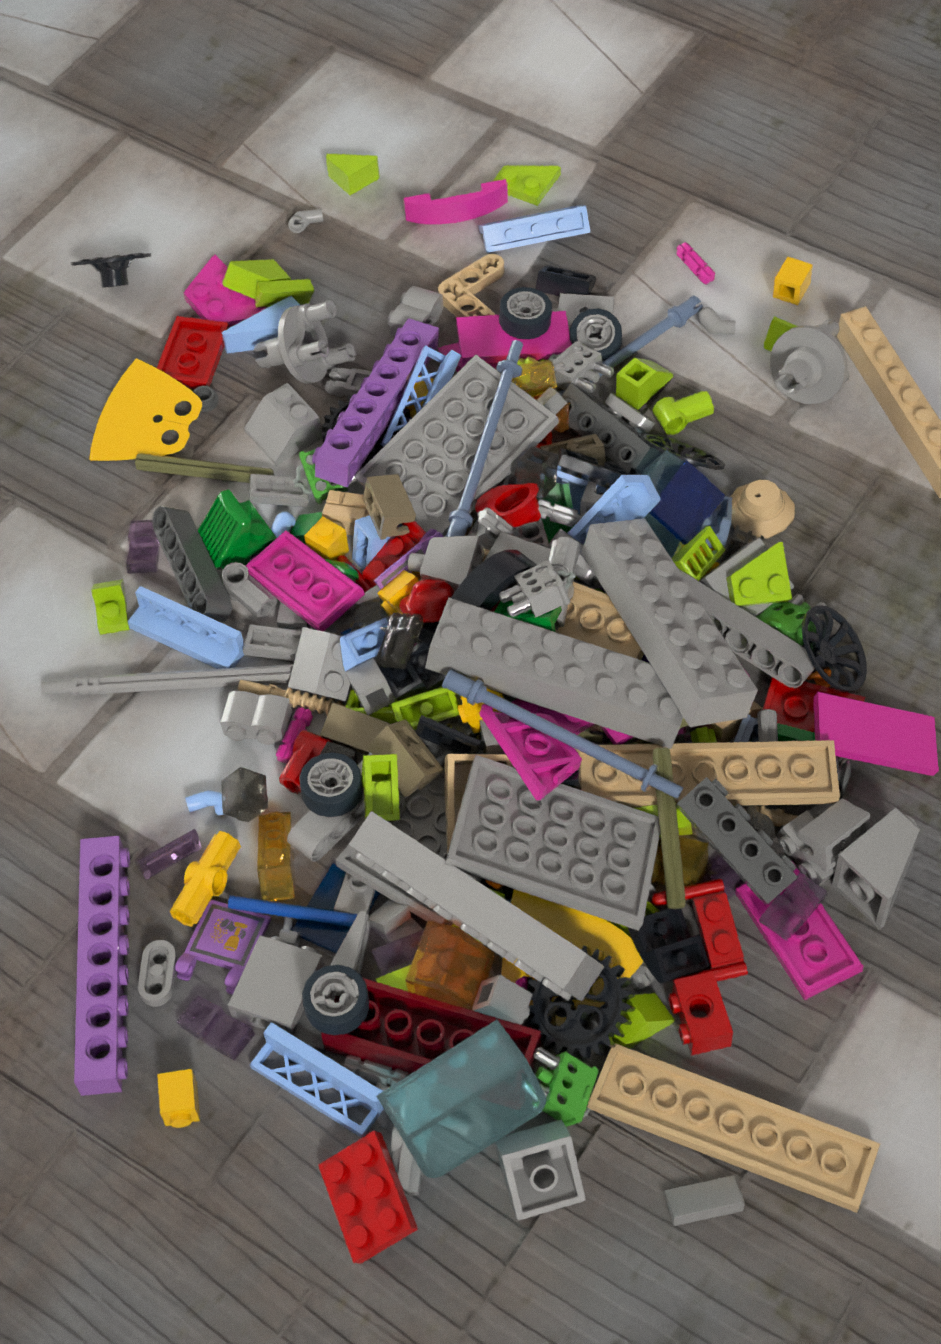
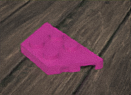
M214 255L183 292L185 301L201 319L228 322L229 326L232 327L265 310V307L255 306V299L226 288L222 284L228 267L217 255Z
M486 704L482 705L479 715L536 801L544 798L579 769L582 758L575 748L504 713L494 712L492 707ZM534 713L558 725L552 715Z

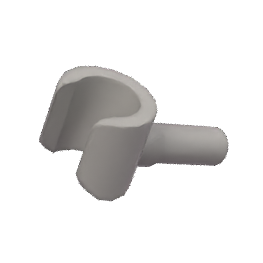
M284 917V926L279 932V938L284 939L290 945L299 947L300 932L292 931V918Z

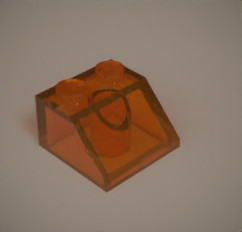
M428 920L406 977L408 992L472 1010L481 982L488 978L495 953L462 929Z

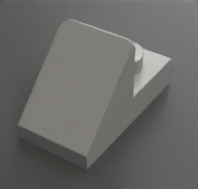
M389 899L369 915L371 928L408 965L434 945L433 938L411 918L408 905L398 904Z

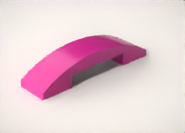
M507 180L481 183V191L436 200H431L429 193L403 198L406 221L420 224H452L484 216L508 202Z

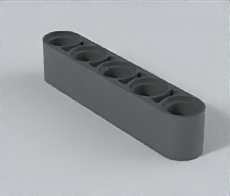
M158 507L153 513L152 526L189 608L218 622L226 621L232 610L231 600L190 513L182 509Z

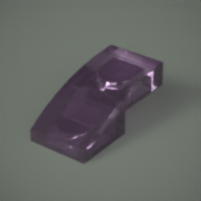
M152 520L131 521L128 533L127 573H155L158 569L160 542L153 529Z
M799 872L798 878L788 886L782 895L779 894L759 919L760 923L785 941L805 923L827 896L825 889L801 872Z
M198 995L176 1021L179 1026L197 1039L234 1061L255 1035L250 1026L226 1015L220 1006Z

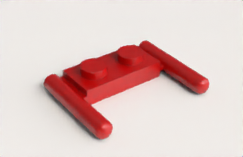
M416 521L401 523L403 526H408L410 532L405 535L390 537L362 573L345 555H340L336 561L349 564L359 573V580H356V584L362 587L365 593L376 586L374 580L418 544L425 535V530Z
M722 879L684 886L685 900L692 899L693 908L711 969L688 974L676 979L710 971L714 972L717 982L748 975ZM666 891L652 895V903L655 906L667 904Z

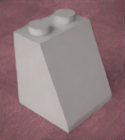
M897 808L893 809L839 853L832 886L879 930L885 926L911 863L920 832L915 821L910 816L903 815Z

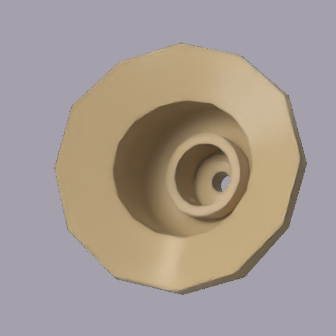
M757 480L737 487L730 496L732 497L731 525L736 531L749 538L773 537L785 531L794 520L795 504L785 491L779 489L775 483L769 480Z

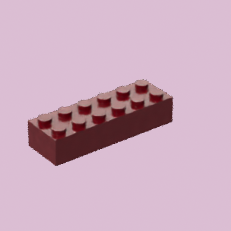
M365 978L363 980L367 985L370 1005L366 1019L358 1028L347 1034L330 1035L321 1033L324 1048L327 1051L346 1057L348 1055L360 1057L363 1062L370 1060L392 1067V1071L396 1069L406 1071L411 1077L518 1110L521 1108L526 1090L523 1089V1082L527 1078H531L537 1061L533 1055L535 1050L541 1047V1031ZM336 996V997H335V999H334V1002H335V1003H339V1002H340V1001H339L340 996Z

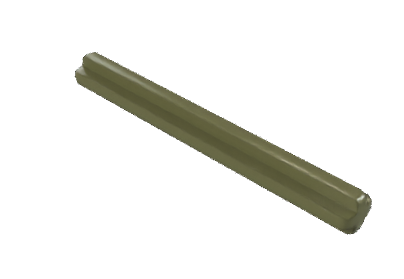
M142 453L137 454L135 459L136 469L141 471L250 483L251 474L274 476V471L271 468Z
M654 749L652 754L653 764L658 765L655 774L673 782L670 749ZM656 789L667 906L669 909H681L685 907L686 900L676 802L674 797Z

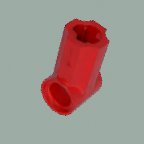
M302 730L294 742L293 755L279 777L280 784L290 792L295 794L301 793L299 777L303 767L310 759L320 754L332 753L333 741Z

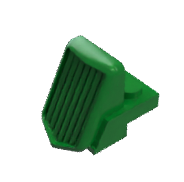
M229 489L218 494L198 528V532L215 568L220 567L222 571L230 563L237 562L247 565L250 562L251 555L263 551L277 538L250 500L239 503Z

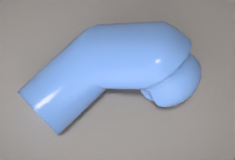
M281 512L276 516L271 526V531L278 538L284 531H289L291 525H295V517L289 512Z
M207 790L185 797L189 812L214 806L215 813L219 816L232 810L229 803L231 799L224 793Z

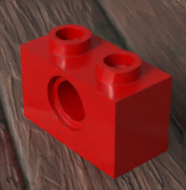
M710 971L674 980L673 992L668 994L669 1004L672 1013H678L681 1021V1024L678 1025L680 1040L683 1045L688 1044L691 1056L731 1047L733 1030L714 972ZM700 1010L705 1012L707 1016L698 1018L693 1016L691 1012Z

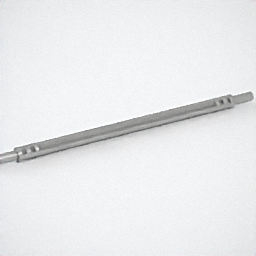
M294 664L72 677L71 680L42 682L41 691L42 694L72 692L73 695L238 686L240 680L259 684L289 683Z

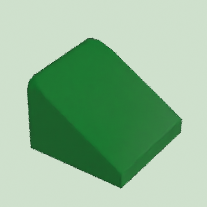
M322 512L299 515L290 533L306 544L304 535L322 518Z

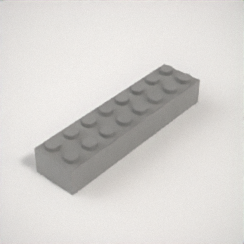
M646 519L590 524L581 553L689 727L747 718L758 689Z
M448 598L430 644L425 665L426 669L447 675L449 670L453 669L455 672L474 681L479 679L485 682L484 686L487 689L666 748H672L683 716L650 663Z
M372 811L349 843L351 847L359 851L355 858L451 921L539 982L543 980V985L569 1001L571 996L582 1001L604 968L602 964L454 865H445V859Z

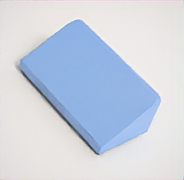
M386 617L340 637L345 672L372 658L375 659L400 645Z

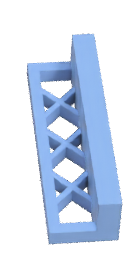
M584 205L478 225L479 233L483 234L486 253L590 233L587 208Z
M426 345L423 347L381 446L384 447L391 440L393 433L401 430L407 424L403 413L404 407L414 404L418 413L452 379L461 354L451 350L445 356ZM427 356L441 363L437 372L428 374L424 364ZM424 380L428 394L427 396L417 398L414 385Z
M621 475L567 534L584 545L590 524L644 518L661 501L649 475Z
M142 586L135 592L139 607L127 621L130 629L216 669L235 668L244 656V642L240 631Z
M271 1022L263 1033L266 1044L250 1063L251 1069L363 1138L387 1106L384 1091ZM275 1051L284 1057L285 1067L271 1070L264 1066L263 1063L270 1053ZM289 1061H291L292 1063H294V1064H296V1065H291V1066H290V1065H289ZM307 1071L312 1074L313 1084L298 1087L292 1083L291 1073ZM287 1074V1079H285L281 1075ZM316 1077L323 1082L317 1083ZM334 1088L340 1092L341 1102L327 1105L320 1101L319 1091ZM310 1092H315V1097L312 1096V1095L309 1094V1093H310ZM345 1096L349 1097L352 1100L345 1101ZM362 1105L370 1110V1113L363 1123L359 1125L348 1118L347 1108ZM341 1109H343L344 1115L341 1114V1113H339V1112L336 1111V1110H341Z

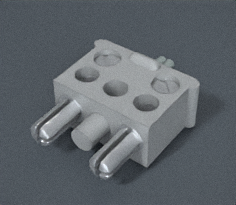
M580 341L574 342L560 355L553 354L550 356L549 360L551 363L546 366L548 384L550 386L555 385L565 391L571 383L589 393H593L596 390L594 383L600 377L599 373L609 378L614 374L613 368L602 363L601 353L582 345Z
M544 560L542 564L515 575L517 585L499 593L500 600L503 603L510 600L513 601L514 605L508 607L511 617L530 609L534 616L538 617L562 605L570 604L571 601L566 589L571 586V580L576 578L573 571L569 573L562 570L555 571L549 560ZM559 575L568 577L567 584L564 585Z

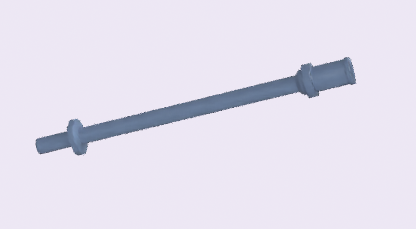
M693 295L678 307H671L668 310L667 318L602 363L614 368L671 327L681 328L689 318L703 309L702 304L697 307L695 306L701 302L700 299ZM561 390L558 393L562 396L565 390Z
M513 340L507 359L499 361L497 364V371L502 375L457 510L450 512L448 519L450 525L446 537L465 536L467 528L472 525L473 518L469 511L512 378L521 376L523 371L522 367L517 364L523 347L521 341Z
M450 669L447 673L442 687L466 698L467 703L475 705V703L479 704L482 702L642 781L641 791L646 792L650 785L676 799L679 798L683 787L655 774L658 765L653 764L647 770L487 691L486 686H484L485 682L479 679L474 681L455 672L453 669Z

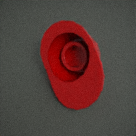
M535 483L495 487L484 493L475 504L476 512L478 513L485 508H490L512 527L537 522L541 519L539 502L536 497L539 487Z
M424 579L414 584L410 595L401 600L399 607L407 618L423 623L438 622L448 598L452 597L454 591L444 581Z

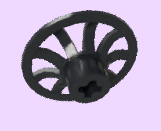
M132 253L124 256L113 255L106 258L82 259L71 262V266L92 265L97 272H100L102 288L129 285L126 268H129L132 260L151 257V253Z
M644 434L642 437L646 444L663 453L665 461L660 474L672 481L687 484L692 469L698 466L715 470H722L725 467V463L719 458L689 444L655 434ZM678 446L684 448L681 455H678ZM692 451L698 453L694 456L690 455Z
M819 605L809 609L802 621V637L804 648L815 668L813 672H818L829 685L842 692L858 690L866 679L867 662L862 644L856 632L841 614L830 607ZM816 614H823V615H824V617H825V626H824V629H823L822 621L819 619L818 616H816ZM833 619H835L840 624V628L829 638L833 628ZM810 621L816 626L817 634L808 631ZM848 633L853 644L837 648L835 645ZM857 653L859 663L848 658H841L840 656ZM845 667L854 669L857 672L858 677L856 681L852 673ZM823 669L831 670V677ZM840 673L845 676L847 685L838 683Z

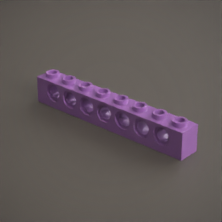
M408 318L403 327L397 329L393 342L386 345L380 361H375L371 374L363 379L359 392L352 395L346 411H342L339 414L335 427L328 430L323 445L316 448L312 458V463L315 464V477L344 487L349 486L392 420L423 347L426 345L437 351L438 327ZM428 356L426 357L424 362L425 367L428 365L432 358Z
M119 836L80 839L74 1083L81 1096L122 1092V1079L128 1078L127 1060L123 1058V1047H128V1031L126 1026L123 1027V1016H128L129 1007L127 995H123V985H128L129 983L128 966L124 965V955L129 954L128 936L124 935V925H129L128 905H124V896H129L130 894L129 878L125 876V867L130 866V854L128 847H123ZM111 871L108 875L100 876L103 872ZM104 900H111L105 905H99ZM111 929L108 933L99 935L102 930ZM110 959L106 964L98 965L101 960ZM103 989H110L105 995H97ZM110 1020L105 1026L96 1027L100 1021ZM109 1051L106 1057L101 1059L95 1058L98 1053Z

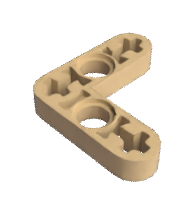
M488 254L443 281L438 287V292L443 294V305L456 317L495 315L493 311L474 295L504 275L503 258L497 254ZM469 277L478 279L475 283H467L465 280ZM465 305L474 307L471 311H463L460 308Z

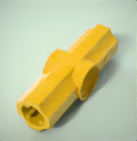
M219 831L218 834H214L199 862L193 861L188 865L184 875L185 886L169 911L172 917L182 925L192 927L194 924H197L212 896H219L224 891L227 884V870L241 848L239 841L229 833Z

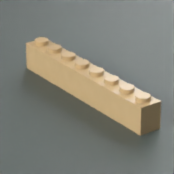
M867 307L841 314L837 338L938 497L941 498L940 419Z

